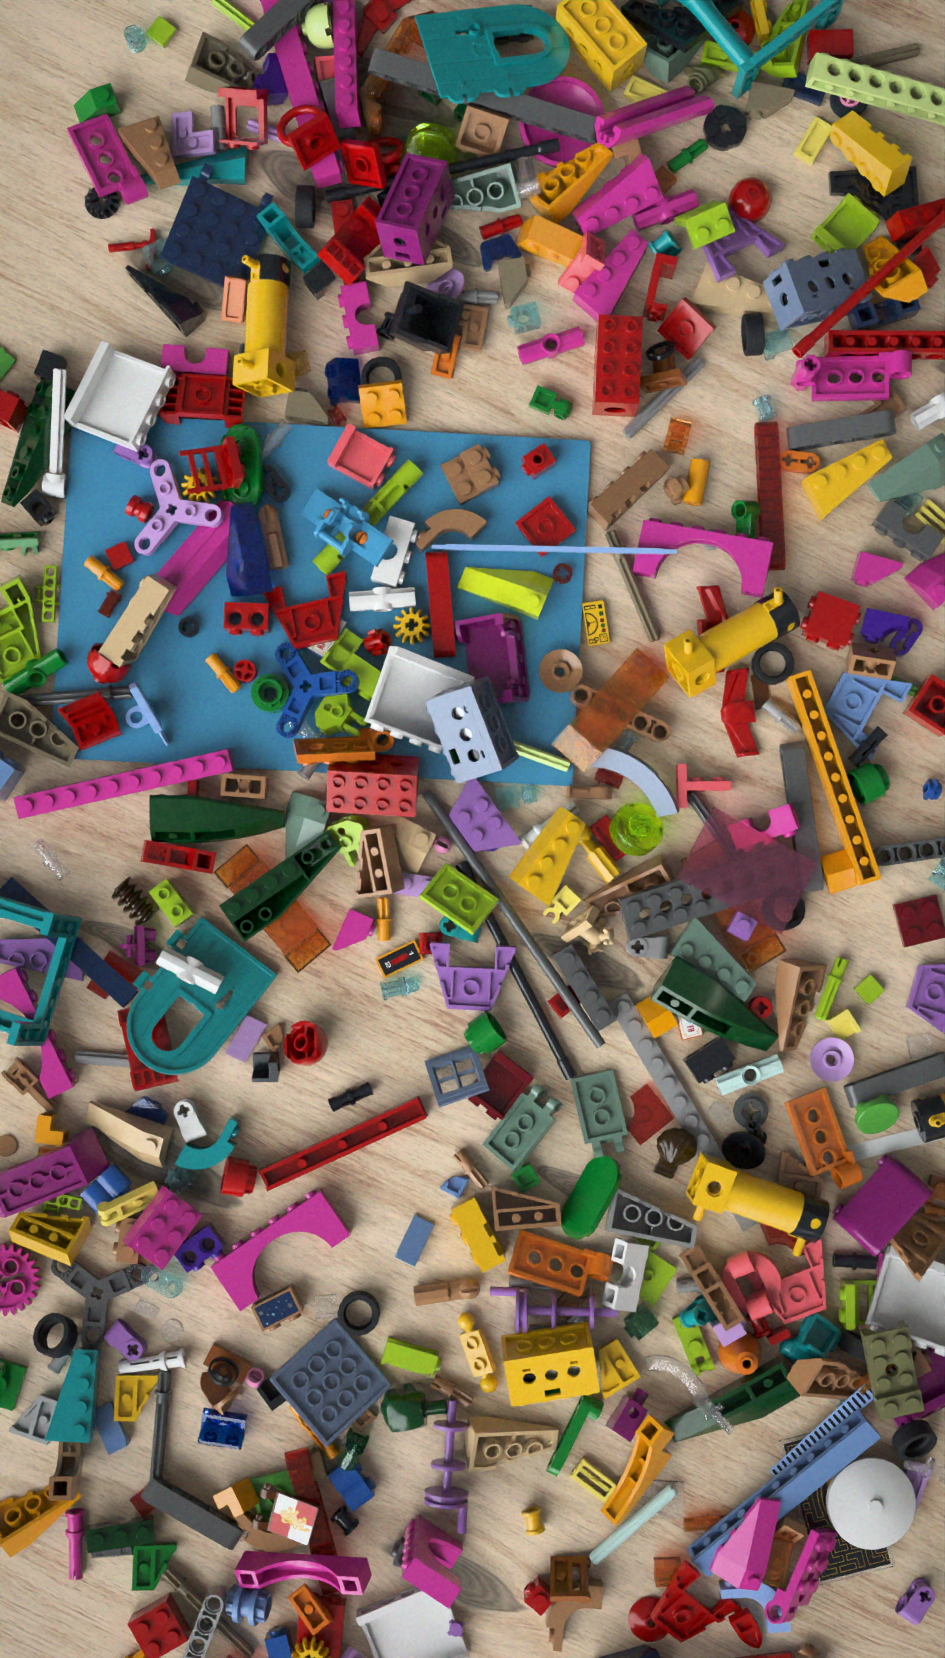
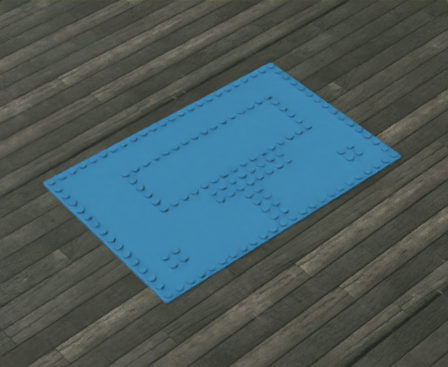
M156 417L155 424L150 427L147 433L145 444L156 453L157 459H164L171 464L182 499L188 501L189 496L185 497L183 495L186 489L182 488L181 484L188 482L184 478L185 475L191 477L192 474L188 456H179V451L218 446L229 428H226L223 420L181 418V424L175 425L165 423L161 417ZM242 422V424L254 428L260 434L263 444V465H271L281 476L290 490L289 499L284 503L275 502L264 489L260 503L251 511L244 512L253 527L252 533L181 615L177 616L164 611L137 661L130 663L132 668L123 680L112 684L106 682L105 684H100L93 679V675L87 667V656L94 643L104 644L128 607L131 598L140 588L141 580L145 576L157 574L197 528V525L178 523L153 555L145 556L137 552L134 545L135 539L148 522L144 524L136 516L130 517L125 514V509L133 495L141 497L142 502L149 501L155 505L154 512L149 521L160 509L150 469H145L115 454L113 450L116 443L71 426L57 649L64 653L68 660V665L55 672L54 692L108 688L109 685H112L113 688L127 687L137 682L147 697L148 702L153 707L158 719L161 721L163 732L169 741V745L166 746L159 733L155 734L150 723L141 728H132L127 724L126 714L128 710L138 705L133 696L132 699L114 700L113 703H110V706L114 709L122 735L83 751L79 748L74 759L161 764L231 748L235 768L299 771L302 764L297 763L293 749V739L353 736L348 732H338L330 736L320 732V728L316 726L315 711L324 697L314 699L296 736L285 738L277 732L276 723H278L277 721L283 712L269 714L261 711L251 698V688L260 676L274 674L281 677L289 686L290 692H292L294 687L275 656V650H277L281 643L288 642L292 644L272 608L270 633H264V636H252L251 632H242V635H230L229 631L224 629L225 602L269 604L262 590L279 586L283 588L287 607L330 597L326 575L312 562L328 543L314 536L317 525L302 516V510L316 488L341 505L342 503L339 499L345 497L354 506L362 509L407 460H410L421 470L423 476L411 489H408L407 493L374 526L376 529L385 533L389 516L415 523V530H418L419 535L422 531L429 530L425 526L427 519L449 509H462L473 512L486 520L487 526L472 541L458 532L445 533L438 537L423 553L416 548L417 540L415 543L411 542L409 551H412L409 564L405 563L403 571L406 572L403 584H398L397 588H415L416 607H413L414 614L421 609L422 614L420 618L427 615L428 620L424 623L431 625L425 553L447 551L454 629L455 621L497 613L517 615L521 620L530 697L527 702L500 705L501 711L514 741L571 761L568 771L565 772L519 755V759L503 770L476 779L480 782L553 786L572 785L577 706L573 705L569 699L571 691L556 693L543 685L539 677V666L546 654L557 649L568 650L579 658L585 553L549 552L541 558L537 552L462 551L431 548L432 545L446 544L532 546L516 527L515 522L548 496L551 497L576 529L575 533L558 546L585 547L591 449L589 441L356 428L357 431L388 448L391 446L395 450V462L391 468L387 467L384 475L386 477L380 487L377 486L375 490H372L328 466L327 460L346 427ZM545 443L555 458L556 465L533 480L531 475L527 476L521 468L523 464L522 457ZM480 444L481 448L486 447L491 459L488 462L491 468L495 466L501 478L498 479L499 486L460 505L440 465ZM209 452L207 453L212 477L218 479L215 485L220 484L214 454ZM195 454L194 459L198 472L199 468H203L201 455ZM165 465L158 468V476H162L165 473ZM263 471V479L267 478L271 483L273 481L270 476L272 472ZM275 485L274 488L277 492L275 496L280 495L283 497L285 488L279 489ZM221 490L214 491L217 496L215 499L208 497L210 504L216 505L220 500L223 501ZM266 504L275 506L279 511V521L289 567L282 570L271 571L268 562L261 523L258 519L259 509ZM172 506V511L169 513L174 515L177 508ZM334 528L331 535L335 537L340 531ZM150 539L143 540V545H141L143 550L149 548ZM125 541L135 562L115 571L105 550ZM392 543L383 558L384 560L392 559L396 555L398 548L395 544ZM351 550L330 573L334 574L345 571L347 575L341 618L348 622L346 628L364 640V638L369 637L368 631L382 628L383 631L389 634L391 646L401 647L469 675L466 646L456 638V657L434 659L432 627L424 629L429 633L428 637L420 635L423 639L422 643L418 642L417 638H414V645L410 644V638H408L406 643H402L404 635L396 637L395 634L399 630L394 629L393 625L401 623L397 622L395 617L400 616L403 618L401 610H405L407 615L410 614V607L394 608L392 611L374 612L373 610L350 611L349 592L370 591L377 587H387L371 581L375 565ZM91 555H94L106 567L110 566L111 571L125 582L123 588L117 592L103 580H98V576L84 566L85 561ZM465 567L535 571L554 579L539 619L536 620L457 588ZM240 614L233 615L231 623L234 625L239 624L242 616ZM256 615L253 618L254 625H260L264 621L262 615ZM185 617H191L199 624V632L193 638H187L179 631V622ZM411 621L410 625L406 626V629L409 627L410 631H414V627H418V624L415 625ZM185 623L184 626L186 628L183 629L184 632L189 631L191 633L194 630L192 628L194 623ZM363 642L356 655L379 671H382L387 653L373 656L372 653L365 649ZM307 647L298 649L312 674L332 672L320 663L322 658L307 650ZM286 649L283 652V659L289 658V656H291L290 649ZM216 652L223 663L231 668L230 671L234 676L235 664L240 660H249L257 668L256 679L250 683L239 681L242 687L237 692L231 693L224 683L216 678V673L205 660ZM562 668L556 670L558 676H563L565 673ZM307 683V686L303 687V689L307 691L311 685ZM273 688L268 689L265 693L266 699H274L277 694L276 690ZM358 689L352 693H347L351 699L353 711L365 719L372 699L367 701L358 695L360 692ZM68 704L53 705L52 723L78 746L72 727L58 711L59 707ZM134 712L131 715L133 723H139L143 718L141 712ZM353 720L350 726L359 730V728H370L371 724L367 723L364 726ZM291 721L284 725V732L291 731L293 726ZM381 734L377 737V740H383L387 735ZM404 736L402 739L394 737V744L389 750L375 752V754L420 756L419 778L455 780L451 775L448 759L444 756L442 750L440 754L427 750L428 745L422 744L421 747L409 743L410 739ZM322 762L314 772L327 773L329 764Z

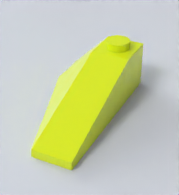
M465 567L457 588L538 620L554 579L535 571Z

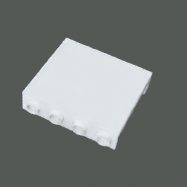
M101 341L63 417L72 427L138 452L140 447L146 442L150 427L156 422V415L159 409L165 404L169 389L175 384L176 375L168 365L165 369L116 351L109 343Z
M390 646L364 722L371 724V729L383 732L384 729L391 731L390 736L402 739L404 736L410 739L409 743L420 747L422 744L428 745L427 750L440 754L443 746L435 733L434 723L427 712L425 701L443 690L473 681L474 677L401 647Z
M892 1246L887 1247L865 1324L869 1325L872 1331H880L893 1328L898 1321L904 1320L909 1327L911 1341H914L913 1346L925 1350L927 1346L935 1349L934 1353L945 1357V1264L933 1261L919 1282Z
M415 1586L357 1610V1623L363 1628L374 1658H469V1650L463 1636L454 1637L452 1635L449 1636L447 1633L450 1626L449 1621L451 1619L456 1620L452 1608L448 1609Z

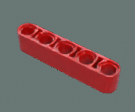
M447 551L426 552L434 659L456 657Z

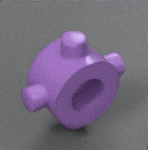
M451 1619L449 1621L448 1635L462 1637L464 1635L462 1631L465 1623Z

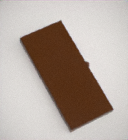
M751 675L756 710L762 709V705L770 697L767 684L760 682L754 675Z

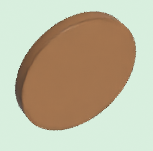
M11 1135L0 1136V1156L8 1157L13 1155L17 1150L16 1139Z

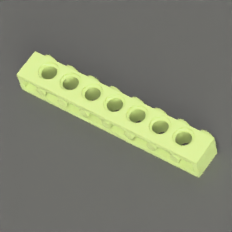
M817 52L810 62L805 87L945 126V88L934 86L930 82L916 81L909 76L895 75L887 70H877L866 64H856L848 59L835 58L828 53Z

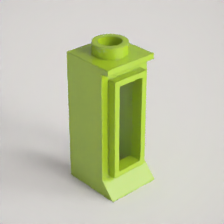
M388 1337L381 1365L389 1361L390 1365L426 1376L429 1373L430 1378H432L434 1372H439L442 1359L438 1358L439 1351Z

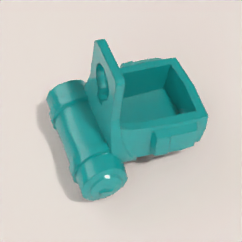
M814 1313L804 1318L798 1328L800 1331L794 1339L790 1337L781 1341L778 1351L794 1363L797 1360L827 1358L828 1352H833L839 1343L841 1330L829 1320Z

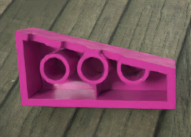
M640 153L636 160L620 170V173L615 178L606 182L602 189L596 194H592L571 212L578 230L583 236L587 231L595 234L664 199L649 158Z
M632 229L605 258V265L601 271L595 269L577 288L573 295V301L596 322L598 321L599 314L612 315L647 251L648 242Z

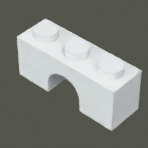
M389 516L384 534L394 540L393 544L396 545L398 550L392 559H382L378 567L374 566L371 576L372 582L397 589L398 584H403L406 574L403 571L404 564H409L412 551H409L411 542L415 543L418 535V530H415V523Z
M615 1238L611 1260L622 1264L623 1274L615 1283L606 1282L602 1300L603 1305L614 1310L636 1312L641 1284L644 1279L645 1264L648 1258V1245L638 1241Z

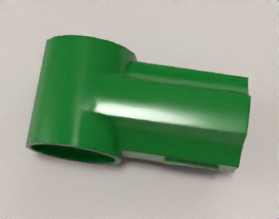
M737 500L731 507V514L736 519V533L746 534L748 538L755 539V519L760 514V506L753 500Z

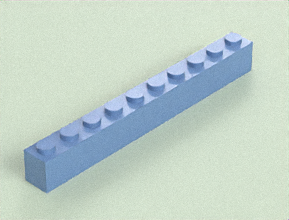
M859 1409L854 1411L690 1544L687 1550L693 1563L707 1577H710L713 1572L709 1568L716 1550L721 1544H726L734 1528L736 1530L744 1521L743 1516L759 1497L780 1499L778 1522L881 1438L874 1425Z

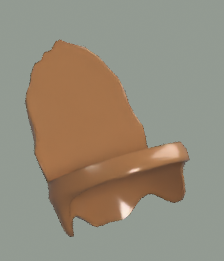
M208 1372L202 1373L200 1378L201 1390L208 1402L222 1415H224L223 1412L231 1408L233 1400L242 1399L240 1393L242 1389L239 1386L230 1390L228 1386L215 1384L210 1379Z

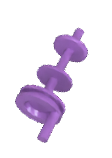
M490 1286V1296H516V1333H519V1328H523V1333H527L528 1315H552L551 1329L556 1328V1316H589L590 1330H594V1317H618V1310L594 1308V1294H590V1307L556 1306V1293H552V1306H528V1287H524V1292H520V1287Z
M448 1399L447 1420H436L433 1423V1427L437 1430L446 1431L445 1457L431 1461L432 1468L444 1471L443 1486L426 1488L424 1503L440 1509H459L457 1533L465 1534L468 1491L459 1487H453L451 1484L452 1471L466 1469V1463L453 1459L455 1432L467 1430L468 1424L456 1420L457 1400Z

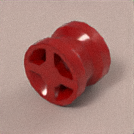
M240 660L235 664L234 674L239 681L250 683L256 679L257 668L249 660Z
M756 996L750 1000L748 1008L759 1018L764 1019L771 1014L772 1003L765 997Z

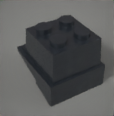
M405 281L388 334L421 351H432L438 355L450 353L465 303Z

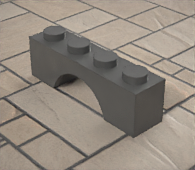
M572 944L552 954L596 1029L600 1031L617 1020Z

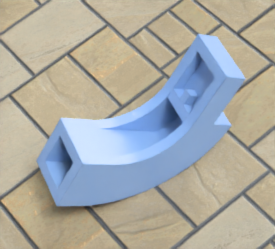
M763 1578L758 1591L738 1589L725 1580L724 1582H719V1592L722 1599L751 1598L758 1601L764 1607V1611L766 1604L773 1600L777 1588L765 1578ZM779 1606V1607H778V1614L781 1616V1615H782V1610H781V1608H780V1606ZM765 1616V1625L768 1633L791 1632L790 1622L772 1624Z

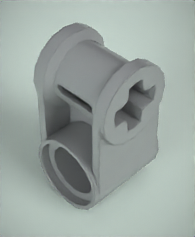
M649 936L632 941L628 939L626 942V951L631 956L668 959V937ZM636 941L641 945V949H638L637 953H635L634 949H631V946L635 945Z

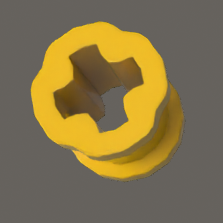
M539 1506L529 1507L521 1511L527 1525L526 1535L534 1536L546 1530L541 1522L539 1514L541 1508Z

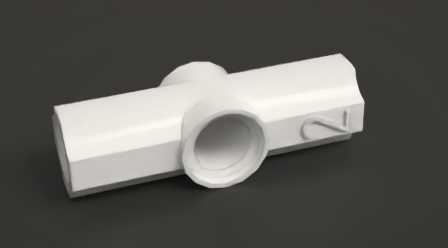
M945 392L937 395L928 404L909 415L913 426L918 431L937 420L945 419Z
M377 587L370 591L349 592L350 611L373 610L374 612L392 611L394 608L416 607L415 588L392 589L391 587Z
M166 946L156 962L157 965L177 974L176 976L192 985L196 984L216 994L224 979V976L205 967L199 960L190 956L185 957Z

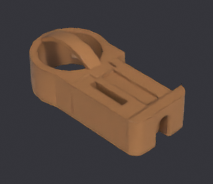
M597 784L593 787L567 786V798L612 799V788L604 784Z
M586 1279L583 1290L584 1293L588 1286L590 1287L587 1295L578 1297L564 1292L556 1301V1306L578 1307L579 1304L582 1305L592 1294V1286L589 1280ZM559 1316L564 1321L568 1320L567 1316Z

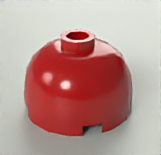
M754 177L743 178L731 189L728 208H731L741 218L757 223L769 212L772 202L771 190L761 179Z
M94 643L87 656V667L93 675V679L100 684H105V682L112 684L123 680L132 668V664L121 667L117 666L98 653L103 643Z
M299 1021L293 1024L291 1027L293 1030L290 1035L286 1034L284 1040L286 1057L294 1064L311 1066L319 1062L325 1056L328 1048L327 1035L323 1029L309 1021Z

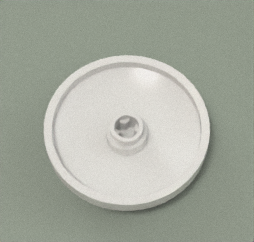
M864 1456L856 1458L838 1474L833 1476L827 1489L826 1509L832 1526L844 1540L862 1549L875 1550L894 1544L908 1531L915 1515L916 1498L910 1480L899 1467L880 1457Z

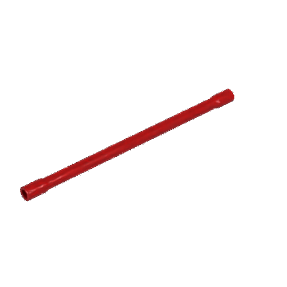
M945 209L812 332L803 337L792 348L793 354L798 358H802L821 337L945 224Z

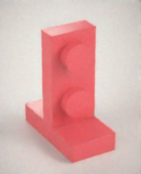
M587 231L582 237L581 249L559 277L558 284L574 293L595 269L601 271L605 265V241Z
M687 764L676 765V802L679 809L687 808V791L731 790V781H725V777H712V781H703V777H691L690 781H687Z

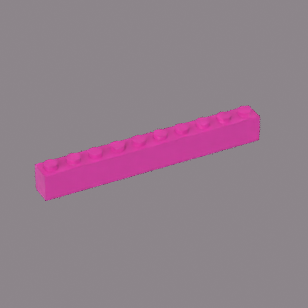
M260 0L264 14L279 0ZM298 22L274 45L292 108L300 105H314L325 111L323 100L318 101L317 95L320 94L317 81L312 82L311 75H314L311 61L306 62L305 59L308 51L305 41L300 42L299 36H302V32ZM302 114L295 117L298 127L315 117V115ZM338 150L311 166L317 189L342 182L343 166L341 160L336 161L335 157Z
M231 748L23 794L13 799L18 819L230 772L236 768Z

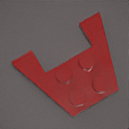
M345 571L326 575L330 597L294 606H286L282 586L262 590L263 595L296 650L339 640L347 580Z
M686 1559L678 1568L650 1614L656 1624L680 1643L705 1631V1626L715 1621L720 1623L726 1620L724 1616L742 1610L741 1605L733 1598L721 1599L710 1609L686 1590L687 1587L701 1576L698 1569Z

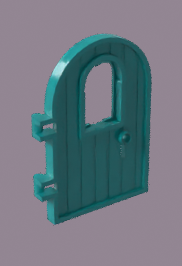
M203 917L198 920L186 936L177 929L168 939L166 945L185 957L190 956L199 960L205 967L224 976L216 994L196 984L192 985L176 976L177 974L163 967H160L153 977L143 970L133 983V986L140 993L133 1001L128 1013V1040L137 1058L150 1069L162 1074H188L206 1065L277 977L276 973ZM180 939L187 943L182 950L176 945ZM146 981L153 984L149 991L142 986ZM232 990L233 993L225 1002L224 1008L217 1009L216 1004L220 1003L227 993ZM180 996L188 1004H193L195 1009L199 1010L204 1016L177 1049L173 1051L160 1050L152 1041L153 1028Z

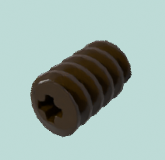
M129 876L114 889L111 898H120L117 904L119 906L125 905L123 908L125 913L131 911L130 919L137 917L135 925L138 926L152 918L159 909L151 910L154 903L146 904L148 896L140 898L143 890L135 892L134 889L137 883L129 885L128 883L131 880Z

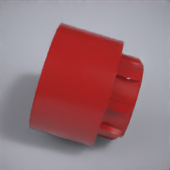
M227 1156L222 1174L220 1194L241 1198L244 1193L251 1194L256 1182L257 1167L250 1165V1160Z

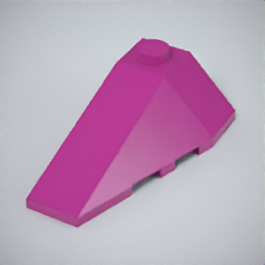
M945 553L920 563L904 578L932 610H935L945 602Z
M759 1497L743 1516V1523L737 1530L734 1528L726 1544H721L716 1550L709 1568L711 1572L738 1589L759 1590L767 1570L781 1504L780 1499Z

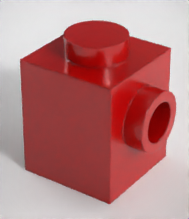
M545 443L522 457L523 464L521 468L527 476L531 475L533 480L553 468L556 465V460Z
M538 1575L523 1590L524 1602L540 1616L553 1603L550 1601V1585Z

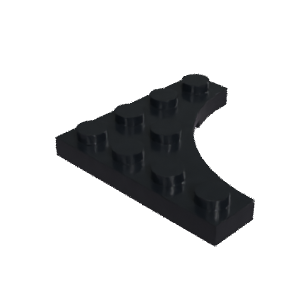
M630 0L621 7V14L684 53L688 52L710 34L696 16L685 6L674 7L673 10L659 9V5L645 0ZM712 0L726 20L743 8V0Z
M910 166L905 183L885 197L879 191H876L872 183L865 176H862L858 170L830 171L828 174L830 196L845 197L848 193L852 196L855 195L863 203L877 211L885 221L889 220L897 211L919 205L916 166ZM919 232L911 238L897 241L898 250L903 248ZM922 245L911 255L919 254L922 250Z

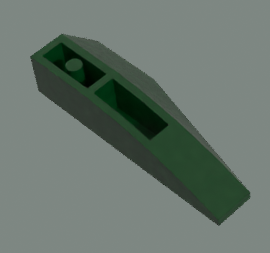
M41 379L35 388L33 400L26 410L27 414L1 499L2 503L15 507L27 495L50 465L52 381ZM66 387L65 412L76 392ZM66 420L64 425V439L70 428V424Z
M159 794L150 795L149 797L150 834L154 842H219L267 833L284 828L286 824L284 810L190 795Z
M327 830L219 905L242 940L246 942L279 919L341 849L340 845L331 832Z
M679 956L673 959L654 984L650 1000L711 1033L763 1051H767L778 1038V1034L719 980Z
M777 1356L758 1367L753 1373L742 1376L667 1419L664 1423L675 1433L672 1437L675 1443L763 1418L800 1397V1394L786 1378L788 1372Z

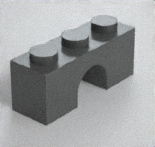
M890 499L871 525L875 527L874 530L882 536L887 535L893 539L892 542L897 547L909 550L911 552L910 555L916 560L926 561L931 557L944 536L927 524L917 534L908 533L903 527V519L908 511Z

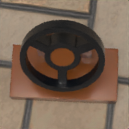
M659 342L647 349L645 354L648 360L653 361L654 374L640 377V387L645 394L687 385L686 375L680 368L675 369V356L673 353L676 347L674 342Z
M213 1343L203 1362V1365L208 1367L210 1379L220 1386H231L235 1382L242 1385L247 1372L253 1364L216 1343Z

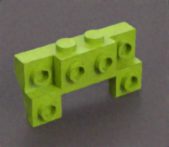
M345 628L339 636V640H336L326 652L320 663L331 671L351 670L356 673L360 679L357 688L360 691L358 695L369 701L373 697L381 671L356 655L364 640ZM352 676L344 679L343 684L346 687L352 684Z

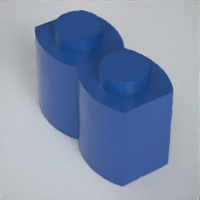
M114 1163L89 1185L80 1196L98 1214L97 1205L100 1202H110L118 1196L127 1194L131 1190L129 1185L132 1181Z
M349 1455L331 1468L327 1476L354 1512L375 1496L374 1489L376 1485L369 1476L366 1478L361 1472L363 1467L358 1459L355 1458L353 1460Z

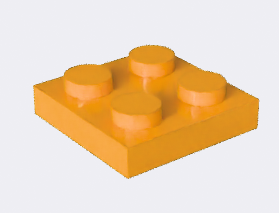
M402 380L358 385L364 428L407 424Z

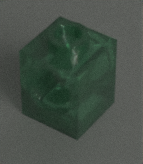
M644 1302L636 1308V1312H631L623 1319L626 1325L624 1330L631 1338L635 1336L639 1341L659 1324L658 1319Z

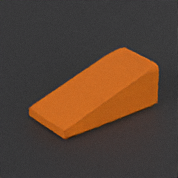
M455 334L450 353L439 355L435 353L431 369L432 375L452 379L462 335Z
M306 1583L287 1597L313 1636L334 1620Z

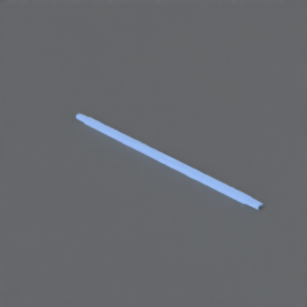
M446 544L432 545L431 548L462 551L677 554V549Z

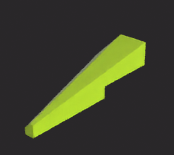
M794 0L792 3H789L772 27V33L767 41L763 40L761 43V49L812 9L813 0ZM807 31L760 69L775 78H797Z

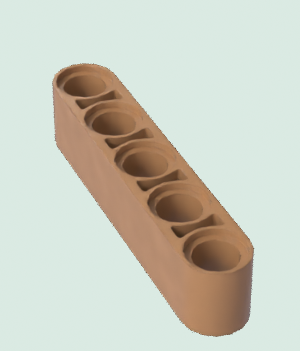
M578 685L569 694V699L573 705L652 742H663L671 735V728L666 722L586 685ZM577 690L585 693L584 701L576 699L575 693ZM597 699L604 701V710L601 711L596 708L595 702ZM617 708H620L625 712V717L623 720H620L615 716V710ZM637 717L643 719V729L636 727L635 719ZM657 726L664 730L662 738L655 735V728Z

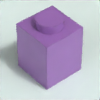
M735 911L725 931L743 941H748L758 921L739 911Z

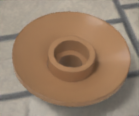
M564 649L553 650L546 654L539 666L541 682L547 689L556 693H566L573 690L579 684L583 674L579 658L574 653ZM562 668L565 673L563 676H558L556 670Z

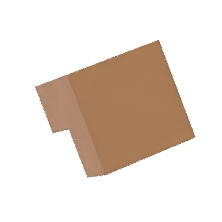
M638 138L608 148L614 154L612 158L618 159L623 157L627 166L642 153Z

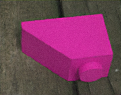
M861 551L856 557L850 580L856 581L855 584L861 587L872 586L903 567V563Z
M349 909L332 949L337 951L363 941L367 936L372 937L376 925L373 924L375 919Z

